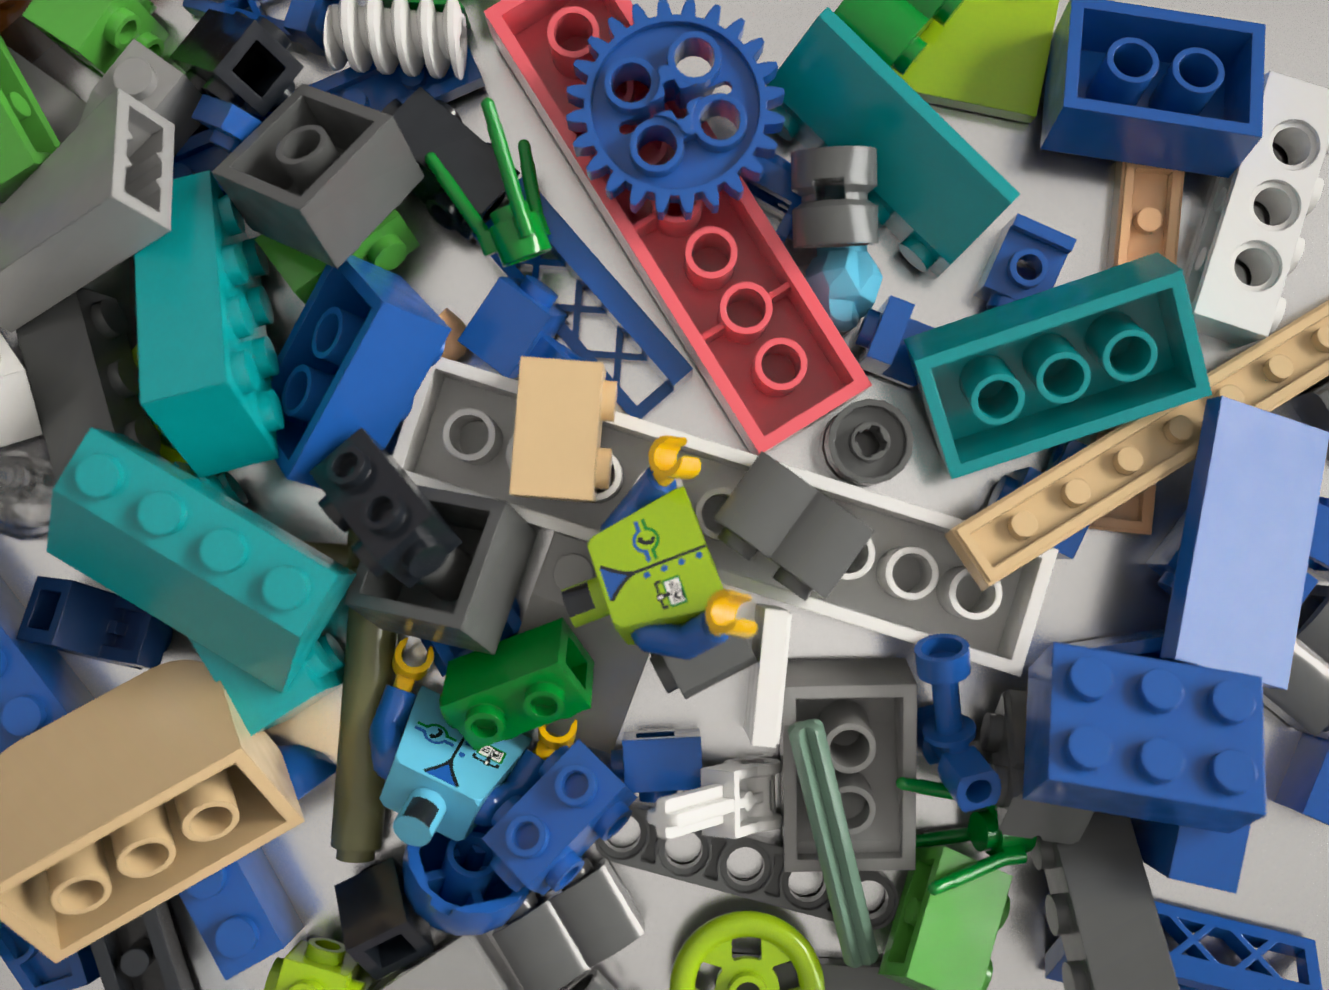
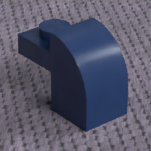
M37 576L16 639L102 662L142 670V668L151 669L160 665L163 654L171 643L173 628L115 593L74 580Z

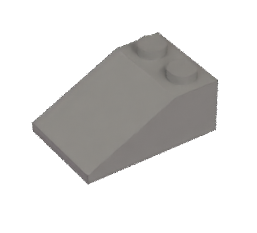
M554 531L518 634L559 618H564L594 661L592 703L590 709L579 712L568 719L554 721L546 727V730L564 736L569 732L571 724L576 719L577 732L574 741L580 739L587 746L611 754L650 653L643 652L637 645H627L616 631L611 615L578 628L574 627L567 613L561 590L596 577L597 574L587 542Z
M906 658L787 660L780 732L784 872H822L788 734L790 725L807 719H819L824 725L858 871L915 870L916 792L901 790L896 786V780L899 777L916 779L917 683Z

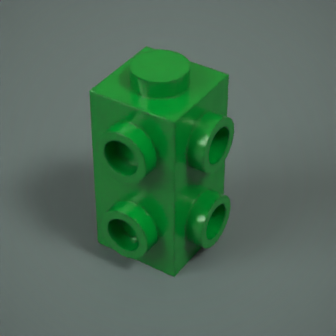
M562 617L500 641L495 655L474 651L448 661L443 691L439 698V708L446 723L451 728L457 729L470 746L477 750L502 740L512 739L521 733L554 721L568 719L579 712L590 709L594 661Z

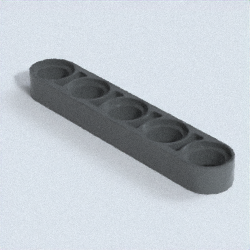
M633 802L628 808L632 811L631 817L638 822L641 830L637 842L627 848H617L607 840L603 841L600 837L594 842L600 854L614 863L834 922L825 883L821 891L809 898L799 897L789 889V877L792 872H784L782 841L756 834H750L737 839L702 835V830L692 832L700 839L702 844V851L699 857L694 862L686 865L677 864L671 861L666 854L665 844L667 839L659 838L655 825L648 824L647 822L648 810L656 807ZM742 847H749L758 851L763 858V868L760 874L749 881H739L733 878L727 870V860L730 854ZM859 871L861 882L875 881L885 889L886 894L883 906L877 912L869 914L872 929L883 928L896 915L899 905L896 887L883 871Z

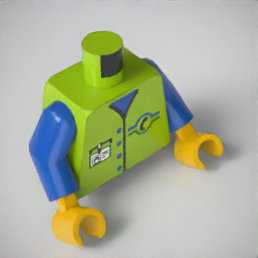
M666 435L660 436L653 442L648 453L650 466L603 522L599 533L591 537L587 542L597 576L561 590L567 613L575 628L611 615L616 631L627 645H637L643 652L691 660L725 642L729 635L751 638L756 634L757 625L754 621L736 619L738 608L742 604L750 602L752 600L751 595L723 588L684 486L675 489V479L686 480L696 477L701 470V463L697 457L683 456L677 460V454L686 445L687 439Z

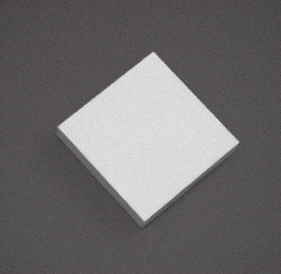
M756 604L754 622H756L757 631L753 635L751 649L757 659V663L751 665L749 669L744 730L751 745L776 748V744L780 742L792 618L789 610L775 605Z

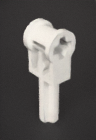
M760 757L728 759L722 764L701 768V787L658 798L656 808L649 809L647 812L648 824L655 825L657 836L665 840L702 830V835L737 839L756 832L779 829L782 827V815L776 813L775 774L781 772V761Z

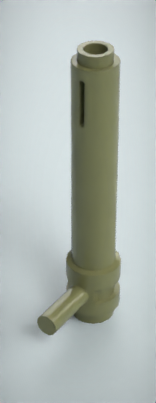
M352 529L348 531L347 543L303 541L356 573L360 559L353 552L351 546L359 538ZM349 606L330 845L336 849V859L339 861L367 863L375 860V850L382 847L385 806H383L379 798L386 781L375 773L373 769L368 735L386 684L393 686L395 680L392 660L398 643V633L380 629Z

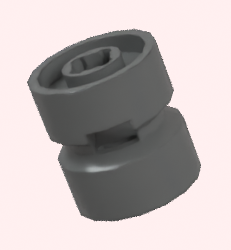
M831 146L791 152V191L801 197V204L792 210L793 248H830L878 244V206L870 202L867 193L877 187V148L869 146ZM844 185L845 199L824 200L825 186Z
M864 399L849 404L827 422L820 435L818 453L822 467L832 479L865 488L891 480L904 470L912 456L914 436L910 422L900 409L884 400Z

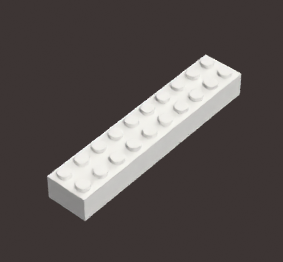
M441 357L434 366L430 367L414 396L412 409L403 422L393 457L416 485L507 501L528 523L589 541L591 537L599 533L603 522L650 466L648 453L653 442L660 436L666 435L684 437L687 439V443L679 450L676 457L677 460L683 456L697 457L701 463V470L692 479H675V489L684 486L722 584L914 644L922 638L934 634L958 635L969 643L971 662L1021 677L1059 549L1051 548L986 590L981 591L944 536L950 529L965 520L781 463L875 531L827 599L812 591L807 600L804 601L772 578L779 568L773 561L759 551L749 561L717 538L724 526L714 520V517L758 455L616 411L614 422L602 421L600 448L612 449L610 487L609 489H597L596 503L515 497L509 494L518 380Z

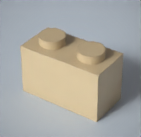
M520 356L510 495L521 498L596 503L597 489H609L612 449L600 448L602 421H615L617 381H606V369L603 362Z

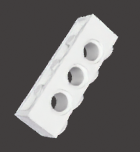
M1272 70L1264 75L1262 138L1230 178L1217 177L1185 276L1197 332L1238 346H1245L1267 338L1280 324L1286 308V299L1281 297L1287 275L1292 273L1297 267L1305 248V240L1300 237L1306 215L1315 208L1323 191L1324 181L1318 176L1324 157L1329 154V89ZM1273 143L1280 145L1286 151L1288 165L1276 158L1272 148ZM1254 201L1260 202L1267 208L1270 215L1269 225L1262 223L1256 217L1253 208ZM1236 259L1244 262L1249 267L1252 276L1250 286L1242 283L1236 276L1234 269Z

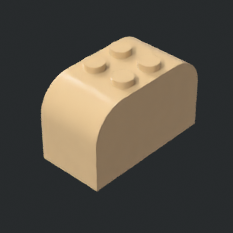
M176 660L155 666L22 738L0 754V920L54 963L60 962L305 822L280 749L265 731L253 736L250 735L222 682L214 681L203 662Z

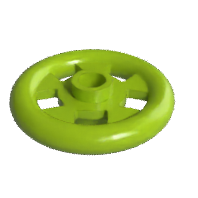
M745 910L717 916L704 923L690 935L679 950L674 961L669 990H701L695 988L698 971L703 962L721 968L716 977L715 990H737L741 984L746 982L754 983L760 990H780L779 981L773 967L789 961L792 962L799 982V986L789 990H825V982L819 958L814 948L800 931L785 920L774 915ZM744 937L761 939V956L759 958L754 956L733 958L732 939Z

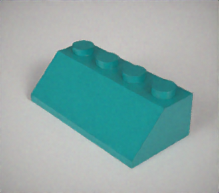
M829 7L816 18L777 70L776 78L766 85L784 88L785 91L782 105L770 109V111L785 117L782 131L778 133L782 138L790 141L794 137L806 149L831 146H869L877 148V187L867 193L870 202L878 206V228L884 225L902 242L899 245L902 255L909 263L922 272H926L929 269L939 277L1020 195L995 168Z
M90 427L52 491L46 552L280 693H285L357 575L355 572L124 434Z

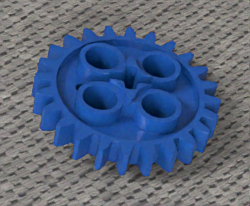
M659 0L657 16L648 18L644 10L636 3L632 5L633 25L628 28L614 17L607 19L611 38L609 43L594 36L588 38L589 52L595 62L575 60L573 64L575 76L585 83L568 86L566 90L568 102L582 108L566 115L568 128L575 132H586L572 142L576 157L595 155L586 167L588 178L595 180L609 174L610 177L605 189L606 195L610 200L620 195L625 189L631 191L630 210L633 213H637L645 201L649 199L655 201L658 220L664 219L670 203H679L685 220H691L694 201L702 199L712 214H715L719 209L718 192L724 190L737 201L742 198L744 188L739 178L740 175L756 182L761 180L764 169L754 156L762 158H774L778 144L765 134H774L782 131L785 117L770 111V109L782 105L785 91L784 88L766 85L776 78L778 64L776 61L757 64L758 59L763 53L765 41L760 37L743 44L741 39L745 20L742 18L734 21L726 29L720 26V5L715 4L703 19L696 17L694 0H686L681 14H672L667 0ZM696 56L706 60L711 69L703 76L690 77L681 73L677 68V64L686 57ZM634 80L643 83L649 89L648 94L637 102L622 101L616 97L614 92L625 81ZM723 85L731 88L729 94H712L717 87ZM674 100L679 109L687 108L686 117L676 119L671 110L664 111V104ZM720 116L733 122L737 131L728 139L717 140L706 135L701 126L709 118ZM625 124L631 126L638 125L629 134H622L619 131L620 127ZM652 141L665 142L675 152L670 161L661 165L648 164L641 159L638 153L644 145Z

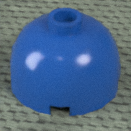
M477 825L465 840L454 841L435 831L427 845L420 847L407 844L403 855L402 868L404 892L414 911L434 929L453 936L482 935L503 926L526 900L530 889L524 885L518 892L514 891L489 865V862L496 854L482 838L491 830L493 825L490 827Z

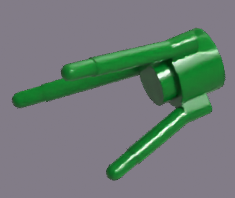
M485 97L481 101V108L510 204L490 213L494 225L488 228L435 153H426L424 160L477 236L484 257L498 253L502 266L508 267L533 259L552 250L547 237L551 235L543 213L531 145L526 139H522L518 143L520 168L526 200H524L495 103L491 98Z
M899 777L896 780L898 789L954 800L941 782L909 777ZM995 805L983 807L978 812H973L969 817L968 827L916 834V848L971 841L977 851H985L989 855L931 882L928 885L929 893L931 895H939L1004 866L1026 863L1027 853L1031 852L1036 846L1037 836L1030 839L1003 835L998 827L997 806Z

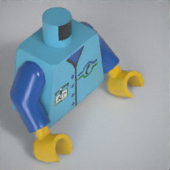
M408 637L399 642L393 655L392 667L396 674L393 686L386 684L369 728L368 737L373 769L375 773L386 780L379 799L383 806L398 813L393 821V830L396 836L406 844L420 847L427 845L435 831L454 841L465 840L477 825L484 827L492 826L491 819L493 815L508 799L518 794L523 797L541 778L539 770L552 753L563 746L570 748L573 745L577 732V720L575 719L571 724L569 732L561 737H554L546 731V727L549 724L538 727L539 741L533 751L528 749L532 739L523 734L474 750L457 729L451 728L444 720L439 708V693L424 686H421L418 694L411 693L415 681L421 680L430 670L434 659V650L430 645L424 664L418 667H410L405 664L401 656L408 641Z

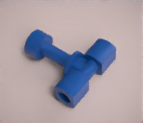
M934 634L924 637L914 646L916 674L920 680L931 684L933 704L917 708V749L929 765L938 764L940 781L964 813L994 805L998 802L1001 795L1000 778L974 745L969 746V743L975 739L977 734L976 724L970 717L961 714L959 682L965 680L971 673L969 643L963 637L954 634Z

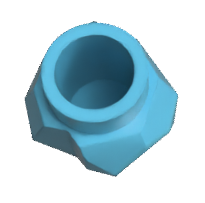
M867 245L816 248L817 257L812 259L805 271L806 280L839 332L850 331L866 315L867 310L873 307L883 279L881 270L868 253Z

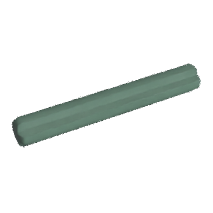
M819 719L795 722L788 729L790 745L843 960L851 968L872 965L877 961L879 954L824 725Z

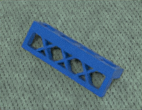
M521 177L518 181L524 200H526L523 179ZM540 193L543 213L551 235L547 236L552 247L550 251L558 260L542 259V255L516 265L503 267L498 253L490 257L507 277L521 278L523 280L525 276L517 267L533 268L532 276L538 280L541 279V269L564 270L572 275L576 280L574 305H555L567 314L573 315V328L571 330L564 322L557 335L570 350L585 361H614L613 378L606 371V381H617L616 403L627 415L644 419L692 377L693 367ZM492 219L486 223L488 228L494 225ZM474 234L473 237L478 242L477 236ZM583 290L598 307L582 306ZM582 315L608 317L617 327L615 352L592 351L585 347L580 341ZM624 337L639 354L623 353ZM622 362L649 364L664 383L640 404L636 405L620 387Z
M1154 901L1161 926L1179 944L1175 949L1169 951L1180 990H1323L1315 940ZM1061 935L1045 954V978L1063 983L1062 965L1063 962L1067 961ZM1206 936L1222 939L1242 961L1235 967L1218 963L1199 941ZM1268 951L1295 957L1299 982L1283 979L1262 956Z

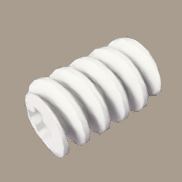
M340 0L339 4L329 5L326 11L323 42L328 65L334 71L343 69L347 61H349L353 70L364 73L370 69L374 62L380 73L390 75L395 72L400 63L403 72L407 76L415 77L420 74L424 64H426L429 74L433 78L441 79L445 77L451 64L455 76L459 80L464 78L467 60L466 18L462 14L458 0H447L443 12H436L433 0H420L417 10H410L408 0H393L391 8H384L382 0H366L365 6H358L357 0Z

